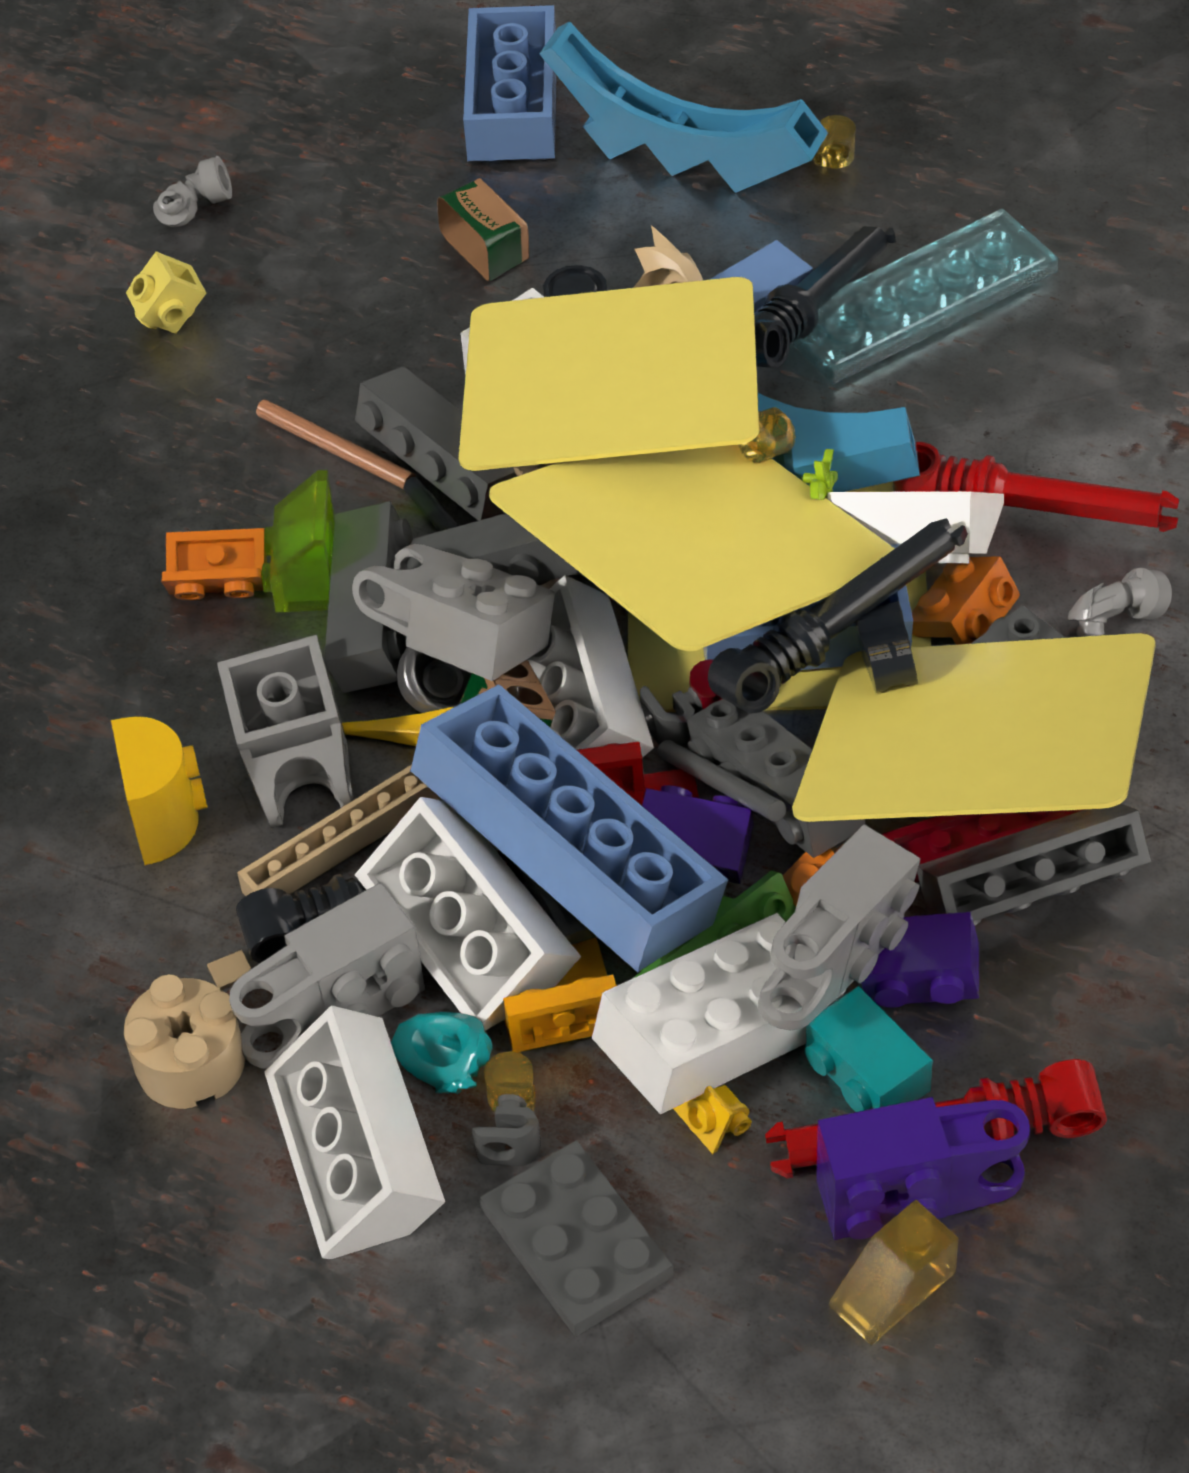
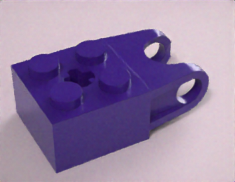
M933 1097L818 1120L817 1184L833 1239L838 1240L847 1237L866 1239L875 1236L881 1230L906 1225L913 1228L924 1227L934 1223L937 1219L1013 1197L1021 1189L1025 1176L1024 1165L1019 1153L1027 1145L1030 1125L1024 1111L1015 1104L1004 1100H989L936 1107ZM1004 1118L1011 1121L1016 1126L1018 1132L1012 1138L995 1140L986 1134L984 1125L992 1119ZM999 1162L1007 1164L1013 1172L1012 1177L1003 1183L989 1182L981 1175L987 1168Z

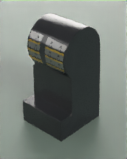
M899 601L879 605L856 620L855 624L862 657L875 692H883L891 686L900 684H918L910 640Z

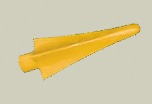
M454 707L387 719L342 722L345 735L391 741L416 747L421 724Z

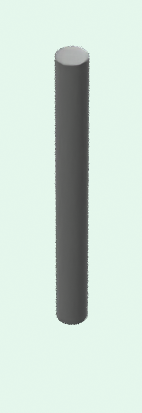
M665 740L659 745L658 755L666 762L773 822H777L784 817L786 805L777 798L671 740Z

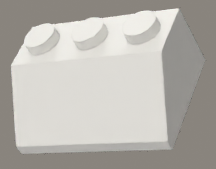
M828 492V500L889 545L902 544L932 521L947 518L951 525V528L948 529L949 533L963 525L968 533L964 544L960 547L955 545L954 551L941 559L939 563H969V553H987L1004 504V494L983 492Z

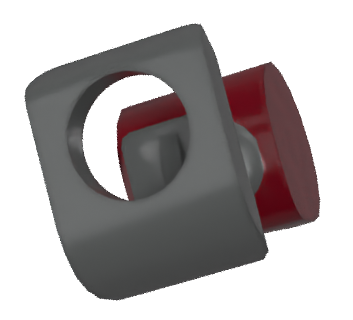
M713 659L700 661L693 666L689 676L690 687L688 692L682 693V691H678L672 694L673 708L677 715L665 712L648 687L643 686L640 689V703L648 730L659 745L665 740H671L683 746L690 738L687 718L704 710L712 703L723 699L714 694L709 687L708 672Z

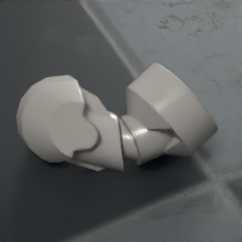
M219 156L200 161L196 172L185 177L187 181L184 184L179 180L177 184L169 186L166 191L159 195L158 200L153 204V211L161 223L170 227H181L193 221L198 210V198L204 197L212 204L232 198L229 174Z
M1146 568L1133 569L1126 574L1122 582L1117 581L1105 587L1101 583L1083 594L1068 612L1067 620L1079 622L1077 636L1086 637L1105 635L1104 623H1107L1108 618L1118 615L1122 611L1132 618L1157 619L1166 612L1170 605L1172 597L1171 584L1166 575L1161 571Z

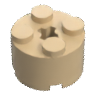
M170 974L163 975L155 979L150 989L144 992L131 1006L125 1019L124 1038L135 1075L147 1096L155 1102L177 1109L198 1107L196 1101L213 1095L216 1100L227 1094L239 1080L245 1065L241 1032L237 1017L230 1006V996L219 987L200 979L179 978Z

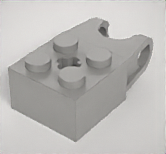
M412 544L395 554L394 569L385 566H371L360 571L354 577L352 592L356 605L361 612L407 636V647L490 681L500 677L548 646L555 592L536 585V582L529 577L511 575L495 569L486 560L468 559L426 545ZM409 557H413L422 565L414 569H408L407 560ZM368 580H372L382 587L385 595L383 604H378L370 598L367 592Z
M317 635L217 662L236 744L270 827L283 825L284 804L287 797L293 790L305 784L315 783L327 787L331 790L341 808L352 802L354 798L349 748Z
M863 824L801 887L795 913L780 928L773 939L771 960L777 968L765 982L758 999V1011L764 1020L779 1029L790 1031L802 1029L839 997L854 980L862 983L869 976L880 952L884 948L890 951L899 944L908 928V922L903 918L905 911L910 907L919 890V885L914 882L920 863L919 857ZM780 995L790 996L800 1003L802 1009L795 1013H784L776 1009L771 1000Z
M378 883L284 935L287 946L243 974L232 986L229 1002L234 1015L241 1023L247 1024L241 1033L242 1051L245 1059L254 1066L267 1069L331 1005L378 1017L394 1007H402L410 1003L417 994L424 991L425 985L415 926L384 886ZM255 989H265L273 994L271 1001L260 1008L251 1009L242 1004L244 996ZM268 1032H275L283 1037L282 1044L271 1052H259L252 1047L255 1039Z

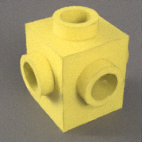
M155 252L140 274L135 276L126 294L135 309V317L143 325L150 329H157L159 327L176 334L185 321L192 316L197 305L206 295V291L191 265Z

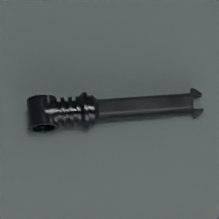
M863 226L797 286L789 284L779 285L768 294L765 305L754 314L757 367L778 368L783 365L789 353V346L795 340L804 339L815 331L818 324V310L886 249L888 243L896 242L893 228H889L884 232L880 227Z
M947 518L930 522L809 611L798 609L795 612L792 611L780 616L778 624L773 627V630L767 631L763 634V637L756 639L753 644H749L742 650L739 648H728L720 652L713 659L709 667V687L714 694L748 713H759L766 710L775 701L781 683L784 684L791 676H795L801 669L807 666L818 667L825 662V653L829 651L831 639L954 551L955 545L962 546L968 535L965 526L961 525L952 533H949L948 529L951 528V525Z
M498 850L497 853L518 879L524 883L525 880L517 865ZM342 874L333 875L328 884L321 885L320 893L317 887L308 888V896H306L303 890L295 892V899H293L290 893L287 894L282 889L266 888L243 897L236 906V913L251 959L257 963L265 961L287 946L284 935L364 892L366 889L354 878L344 879Z

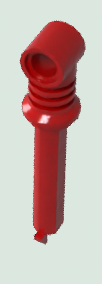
M915 442L920 476L893 481V492L1004 494L1003 506L1154 528L1159 527L1160 532L1177 528L1179 519L1178 517L1162 515L1163 507L1178 509L1180 499L1168 491L1162 490V493H1154L1009 472L1002 463L995 462V457L992 455H987L981 460L974 459L971 465L968 458H961L958 463L957 457L950 456L946 461L945 455L939 454L934 446L925 442Z
M1080 1059L1064 1060L1046 1067L1039 1073L1038 1083H1034L1032 1077H1026L1023 1080L1024 1085L1020 1086L1018 1080L1015 1079L1009 1081L1010 1088H1005L1003 1082L995 1083L985 1077L980 1078V1086L970 1087L963 1098L935 1102L936 1107L989 1100H1004L1015 1104L1024 1111L1029 1120L1030 1128L1033 1129L1035 1135L1042 1134V1126H1047L1049 1132L1062 1138H1076L1089 1135L1103 1127L1107 1121L1093 1064ZM1004 1118L992 1119L984 1125L986 1134L995 1140L1012 1138L1014 1131H1018L1011 1121ZM783 1121L777 1122L765 1134L766 1144L785 1140L787 1142L789 1159L770 1162L772 1172L785 1178H793L792 1169L817 1165L818 1123L784 1129Z

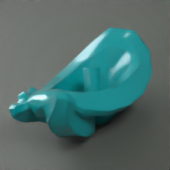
M453 1012L418 1014L400 1023L391 1040L396 1059L413 1076L434 1086L436 1094H449L450 1092L459 1094L463 1089L475 1088L477 1082L472 1078L478 1076L479 1068L489 1064L490 1054L493 1049L491 1039L485 1033L483 1022L475 1016Z

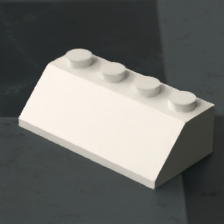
M564 575L549 589L554 591L555 595L548 646L527 659L556 710L550 728L576 750L600 747L611 743L623 744L639 741L643 758L654 746L609 595Z
M420 797L355 874L366 890L378 883L384 886L415 926L421 962L458 1010L463 1014L475 1016L483 1022L484 1030L506 1019L503 998L518 995L529 989L543 990L555 987L581 958L580 954L489 841L445 801Z
M331 1005L264 1071L322 1258L334 1259L408 1236L445 1203L383 1019Z

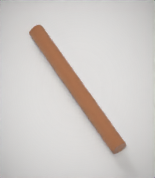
M263 399L257 406L256 415L402 489L408 479L416 477L415 473L266 399Z

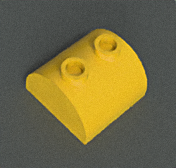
M125 717L111 720L127 803L144 865L166 860L180 852L191 841L198 826V810L208 808L201 777L190 780V778L200 776L193 745L182 747L179 737L168 725L152 718Z

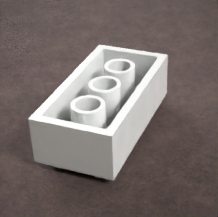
M777 913L602 992L592 1039L660 1115L702 1095L708 1086L714 1089L806 1044V1026L802 1029L791 1031L779 1029L764 1020L758 1011L760 992L765 982L777 968L771 960L773 939L780 928L786 923ZM845 991L839 997H837L831 1004L842 998L845 995ZM780 995L771 1000L773 1006L784 1013H795L802 1009L800 1003L790 996Z

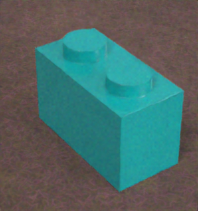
M859 986L824 1009L806 1026L805 1055L808 1062L818 1074L822 1076L828 1075L841 1088L843 1097L855 1112L918 1100L931 1091L933 1060Z

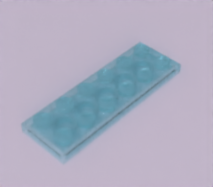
M1001 208L845 285L818 310V324L815 331L804 339L795 340L792 345L834 385L1058 272L1059 258L1008 212Z

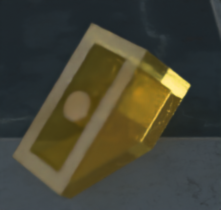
M914 1200L873 1235L830 1299L829 1306L870 1345H873L956 1273L959 1237L920 1202Z

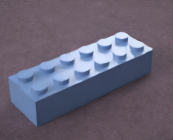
M498 684L421 724L410 771L634 970L639 972L713 925L728 879L501 685Z

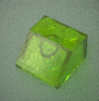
M317 470L275 505L273 526L265 527L266 555L271 556V563H263L262 583L264 593L272 592L276 612L328 610L335 512L328 470Z

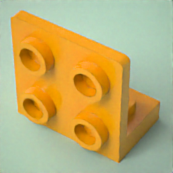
M596 937L572 945L581 958L555 987L543 990L529 989L518 995L503 998L506 1016L504 1022L512 1053L591 1037L593 1035L602 992L617 986L614 975L607 976Z

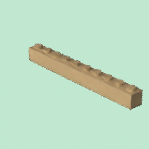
M411 764L238 871L241 891L247 896L260 889L278 888L287 894H291L392 831L420 797L441 800V798L410 771Z

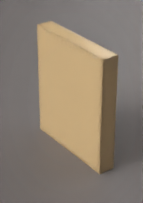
M242 950L207 964L216 986L221 990L233 986L243 974L251 970Z

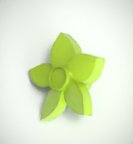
M825 449L822 461L814 460L815 474H803V482L810 483L811 499H828V492H833L834 483L838 480L837 472L830 471L834 449Z

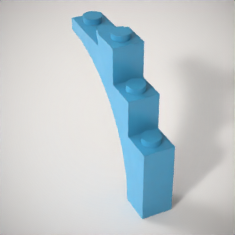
M570 21L557 28L539 53L590 115L583 128L609 159L645 143L671 176L709 160L731 189L737 193L811 161L828 134L827 130L802 99L774 108L733 110L712 108L681 100L650 87L620 69L599 52Z
M758 392V411L764 412L766 416L759 429L758 436L750 441V443L803 481L804 473L815 474L814 460L822 461L825 449H834L830 471L837 472L838 480L834 483L833 492H846L920 476L915 438L905 407L868 413H829L794 407L765 397Z

